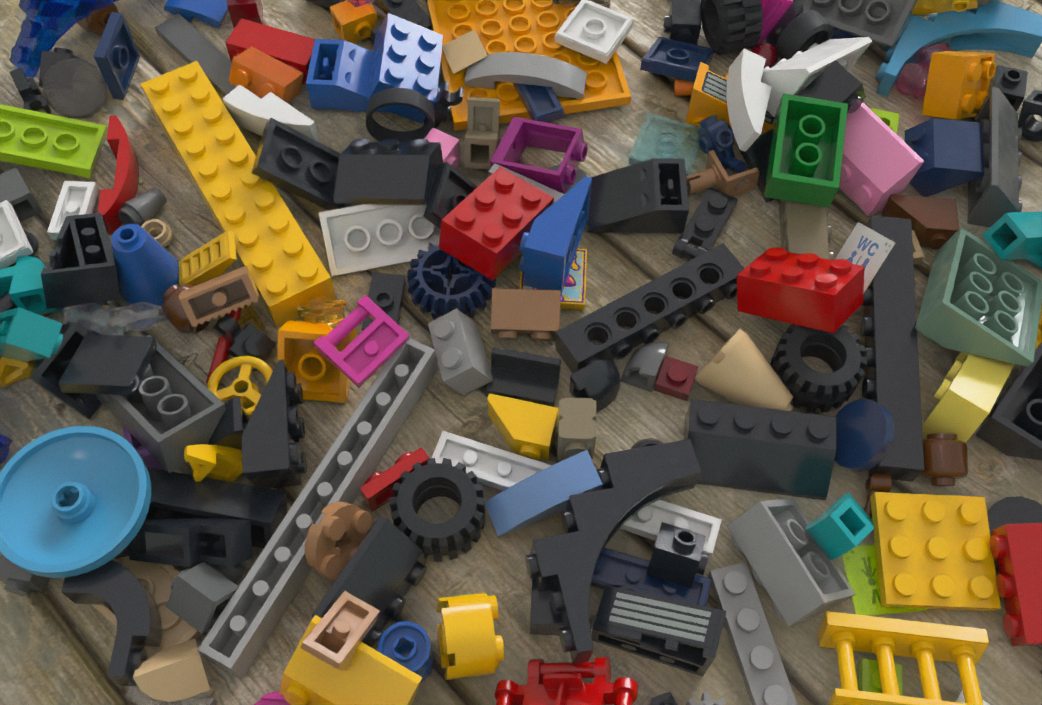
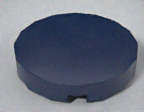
M859 399L849 402L835 416L836 454L834 461L844 468L861 472L872 469L883 461L887 455L885 450L888 443H893L895 436L894 420L886 408L872 400Z

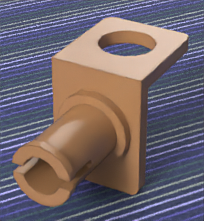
M714 150L708 151L706 170L689 176L686 175L687 192L689 195H693L709 187H714L720 192L735 197L756 189L759 170L758 168H753L729 177ZM750 179L745 185L738 188L735 187L740 181Z

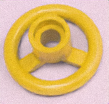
M239 356L220 364L211 374L207 388L222 402L240 397L250 419L261 397L257 385L251 380L253 368L259 370L264 375L266 383H268L273 370L266 362L259 358ZM241 367L238 378L232 382L231 386L217 391L221 378L230 370ZM248 388L244 393H239L242 389Z

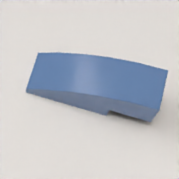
M585 450L507 488L487 500L485 506L498 537H502L566 510L570 495L602 490L603 484L588 451Z

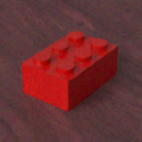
M499 167L441 220L439 248L493 281L521 253L520 243L524 232L530 233L534 220L553 204L554 197L504 168Z
M780 247L769 248L737 274L738 312L835 333L863 304L865 266L852 264L849 260L845 259L829 260L819 258L818 255L813 253L797 254L787 252L786 249Z

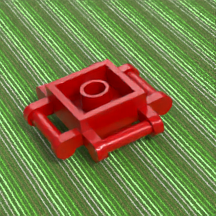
M596 657L594 662L574 665L572 662L544 663L543 659H530L528 662L527 685H518L511 680H501L497 683L494 697L497 701L496 705H632L637 699L638 684L629 677H620L614 683H610L611 664L608 657ZM594 678L593 683L583 682V679Z

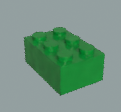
M783 93L774 118L764 197L829 208L840 184L848 104Z

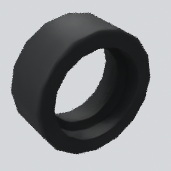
M815 10L800 14L787 25L779 36L775 46L777 55L781 59L785 58L788 60L800 50L805 52L815 43L819 45L832 39L833 26Z

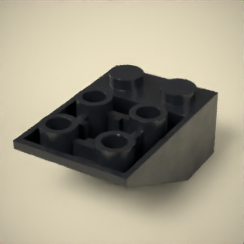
M652 158L591 177L588 233H683L685 230L689 203L684 158Z
M284 360L277 362L241 436L243 474L256 487L271 489L302 485L301 474L307 473L306 454L300 451L299 439L305 438L304 419L299 417L298 405L303 404L302 385L297 383L295 372H290Z

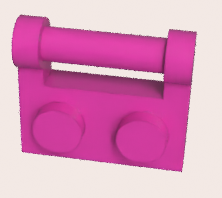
M365 295L356 303L358 307L325 337L320 336L313 343L315 349L335 365L358 388L409 340V334ZM366 317L371 318L373 322L341 352L335 348Z

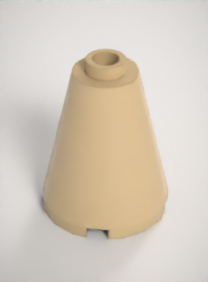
M741 328L731 336L694 378L701 386L734 404L791 411L794 408L790 404L793 395L747 332H744Z

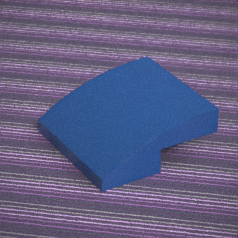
M168 0L164 6L165 11L173 15L179 13L190 23L195 17L217 29L220 28L229 12L227 0Z

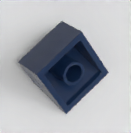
M932 118L905 130V143L924 160V163L909 182L923 197L932 196L985 175L983 133L980 123Z

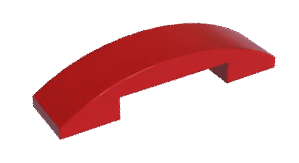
M116 115L109 116L107 142L117 160L114 188L100 190L98 213L102 214L108 235L113 234L121 227L122 222L117 212L121 209L122 203L136 197L139 184L137 156L122 123Z

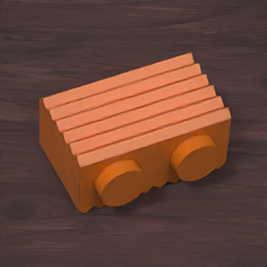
M251 46L250 49L247 48L246 51L244 50L237 57L234 56L229 82L230 84H235L236 87L242 85L261 99L269 92H272L288 103L299 95L304 74Z

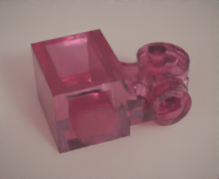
M946 42L921 48L914 64H907L903 67L896 82L897 90L905 95H913L914 98L925 96L932 53L953 51L949 44Z

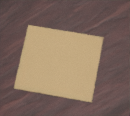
M475 29L442 46L453 74L488 56Z

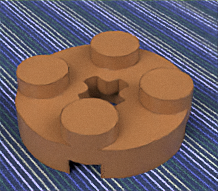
M344 501L331 503L320 512L326 515L320 520L318 525L312 523L305 541V558L308 565L315 568L316 574L330 580L338 578L371 530L370 527L372 525V516L369 512Z

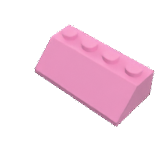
M862 103L854 113L847 114L839 188L867 216L883 211L891 194L901 195L924 163V160L873 111Z

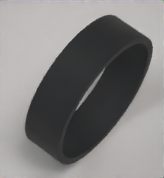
M389 88L376 93L368 101L366 128L369 134L379 142L386 139H397L399 142L424 139L430 130L434 128V106L426 96L417 91L407 88ZM388 105H406L424 113L429 121L423 127L416 130L394 131L377 123L372 114L376 110Z

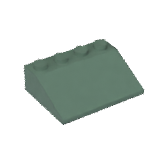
M961 227L935 253L915 329L920 331L927 339L935 341L944 348L1028 367L1034 361L1042 302V280L1013 261L1002 260L992 247Z

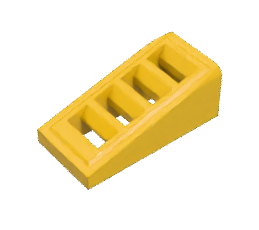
M227 230L182 258L178 262L179 285L194 284L196 286L221 276L237 260L234 232Z

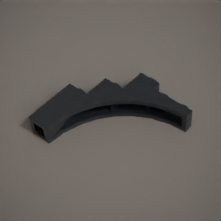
M690 439L604 454L601 467L596 470L603 484L602 490L569 496L567 508L565 511H562V522L566 534L533 540L531 552L525 557L527 572L530 579L536 578L539 591L550 589L553 612L561 614L563 627L559 628L561 646L564 653L570 652L573 665L589 662L593 652L589 624L590 584L594 568L604 547L619 528L644 507L668 495L695 487L701 474V469Z

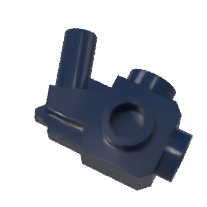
M716 114L699 122L700 128L697 129L699 135L698 144L705 154H708V151L714 150L725 170L730 169L736 173L744 172L746 163L735 158L732 147L735 144L734 134L730 125L723 119L718 120Z

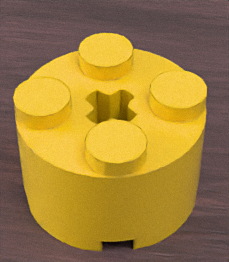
M477 593L437 598L436 613L442 612L443 622L437 624L441 666L442 668H447L444 674L445 680L494 674L496 668H499V660H504L502 636L495 635L494 620H498L496 596Z

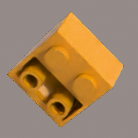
M955 51L932 53L922 115L952 120L976 116L989 94L990 80L994 77L996 71L995 53Z

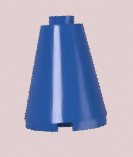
M136 224L121 226L113 233L111 238L119 293L126 303L128 302L138 310L154 311L160 309L165 301L162 298L164 293L173 285L177 284L180 286L179 261L141 226Z

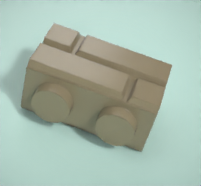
M593 398L560 399L557 420L556 463L585 450L588 451L593 462L596 443V401Z

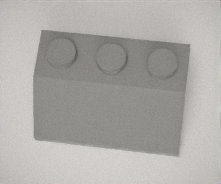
M794 498L759 501L727 525L733 535L732 540L735 547L746 556L751 564L754 578L761 586L765 587L773 600V608L776 614L786 621L788 626L806 622L856 595L834 559L829 560L805 531L809 521Z

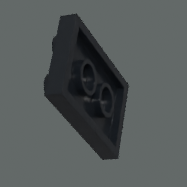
M270 118L265 124L252 174L328 211L345 207V204H335L333 198L341 153Z

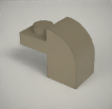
M469 97L467 132L464 138V168L491 169L490 160L499 145L500 99Z

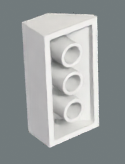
M869 37L829 39L819 45L817 43L813 44L805 52L798 51L788 60L783 58L772 68L769 66L765 67L761 82L772 87L767 111L775 118V113L783 93L797 96L835 60L849 71L872 43V40Z

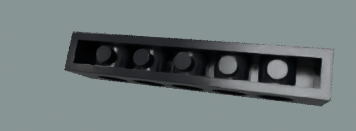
M722 243L556 331L555 350L572 373L599 360L622 359L636 346L655 341L662 332L671 327L672 329L681 327L688 318L697 313L704 314L708 312L717 302L724 298L732 299L737 296V274L745 268L725 244ZM676 296H681L685 299H679ZM648 311H655V312H657V313H659V314H652V313H649ZM625 325L631 329H623L619 326ZM597 340L601 341L603 344L595 345L591 343V341Z

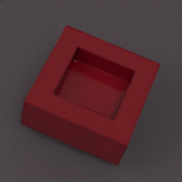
M665 356L654 391L687 401L699 366Z

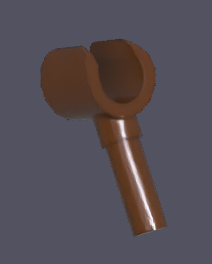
M874 473L866 480L865 489L868 494L864 511L870 518H872L870 496L874 492L890 493L892 479L889 474Z

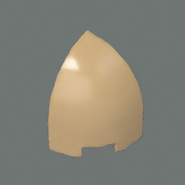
M196 638L162 650L143 661L133 675V679L140 691L152 699L167 702L187 699L209 691L210 687L200 652L197 650Z

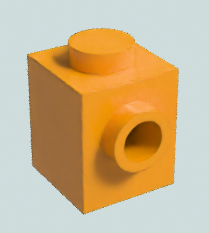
M346 0L330 7L333 27L341 40L356 43L371 37V30L376 27L375 21H378L376 10L372 4L368 5L365 0Z

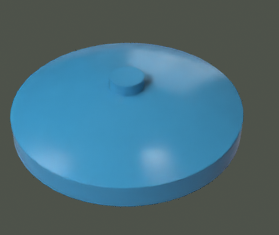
M95 426L61 428L44 434L25 445L6 463L0 472V552L22 570L48 578L77 576L99 568L112 560L137 535L149 510L151 480L142 457L119 434Z

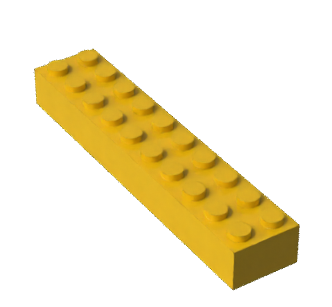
M198 61L141 83L140 85L152 112L222 234L227 230L234 232L237 260L241 267L247 265L259 291V298L276 328L284 325L288 320H294L337 299L330 275L273 183L252 174L256 155Z

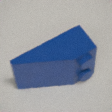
M584 177L534 220L530 233L524 232L520 243V252L524 253L519 270L524 272V285L541 290H561L562 295L588 220L592 185L591 177Z

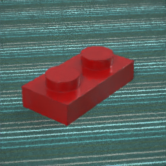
M422 447L413 453H404L396 460L395 465L383 473H374L360 487L363 500L371 512H374L390 501V497H394L393 486L395 483L402 484L400 475L405 470L412 473V465L420 462L421 466L428 465L427 459L430 458Z

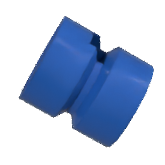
M405 621L393 624L381 635L378 652L421 676V683L425 681L431 674L434 666V653L426 631L416 623Z

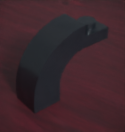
M113 560L90 572L65 577L61 593L75 604L105 605L113 609L117 619V633L107 677L120 686H136L137 684L133 679L134 672L147 659L144 646L161 645V617L151 593L128 569Z

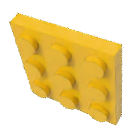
M874 492L870 496L872 521L875 527L873 531L881 607L997 611L1001 609L996 587L994 558L989 546L991 536L985 497Z

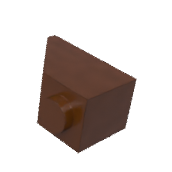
M891 194L881 213L882 217L911 219L912 230L915 231L921 247L940 249L960 229L956 199Z

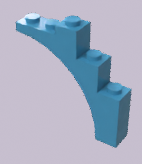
M993 0L984 6L978 5L977 8L970 9L969 12L948 11L937 14L931 13L928 20L911 15L906 29L893 48L887 46L883 48V51L887 52L884 60L889 61V64L883 62L879 69L876 80L881 82L876 93L888 97L896 82L908 70L930 59L932 53L995 50L1033 58L1042 42V15L997 0Z

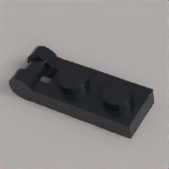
M709 187L681 237L678 238L672 254L680 258L686 256L694 259L713 249L734 211L738 199Z

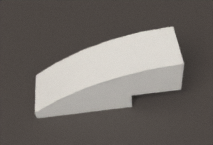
M746 49L741 51L729 67L726 91L728 115L732 131L739 149L744 152L761 135L772 88L761 82L766 59Z
M238 85L222 99L235 123L244 129L262 136L265 124L270 118H273L320 142L315 122L272 92H269L261 99L242 85Z

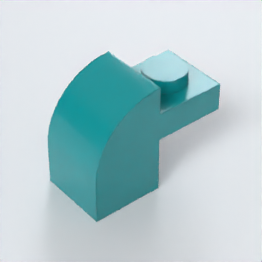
M31 256L17 257L15 266L0 269V297L9 290V296L17 307L38 315L58 311V308L46 309L41 272L46 266L40 259Z
M847 492L838 498L824 513L812 520L805 527V531L828 559L833 560L855 548L875 527L871 524L873 522L872 519L851 494Z

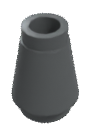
M152 188L150 191L122 203L121 209L117 214L123 225L136 224L142 226L146 221L154 218L167 200L159 189Z

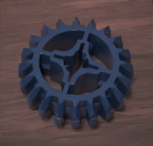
M429 242L428 252L419 250L417 254L418 259H411V269L407 272V289L412 297V302L415 306H420V311L423 315L431 312V317L435 320L441 315L443 316L457 308L462 313L469 314L474 318L476 308L485 310L486 301L492 300V288L496 287V278L492 281L441 250L439 246Z

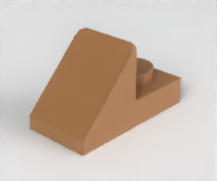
M344 591L302 642L301 649L338 670L347 671L356 648L376 623L380 610Z

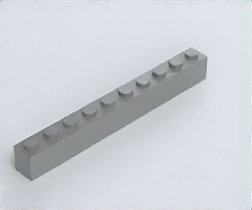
M409 338L387 361L197 649L208 661L241 680L243 679L313 568L308 565L305 558V541L312 523L319 524L320 520L326 515L320 512L331 503L338 501L354 503L361 492L360 487L371 476L435 375L437 362L434 349Z

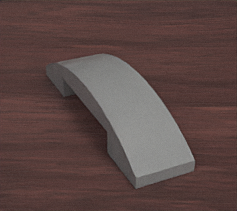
M503 52L487 54V57L468 66L464 81L465 86L494 89L496 81L554 87L556 96L583 99L587 72L567 62L543 55Z

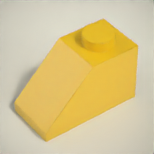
M489 393L487 398L488 416L512 452L539 461L541 459L548 461L557 427L558 408Z

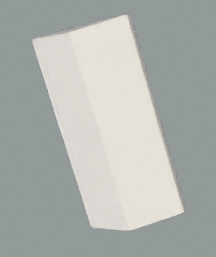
M362 204L319 212L332 277L411 262V259H418L417 254L419 250L428 252L429 242L439 246L440 229L423 217L426 205Z

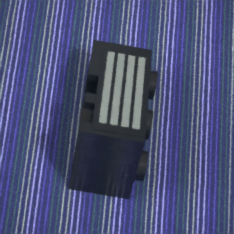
M605 585L591 637L592 641L703 677L716 657L726 611L636 592L623 585H614L613 587Z

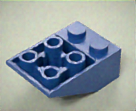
M315 39L306 80L311 108L367 111L366 98L373 51L346 40ZM378 109V110H376L375 112H388V111L383 110V109Z

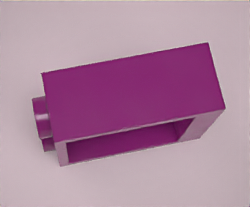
M513 117L490 160V165L492 167L496 163L565 194L569 185H573L580 162H584L586 159L588 145L584 143L582 129ZM526 146L566 153L557 171L518 163Z

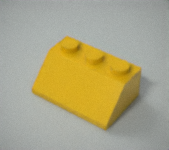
M315 615L283 672L279 691L290 705H412L422 677L363 642L356 648L347 671L338 670L301 649L302 642L322 619Z

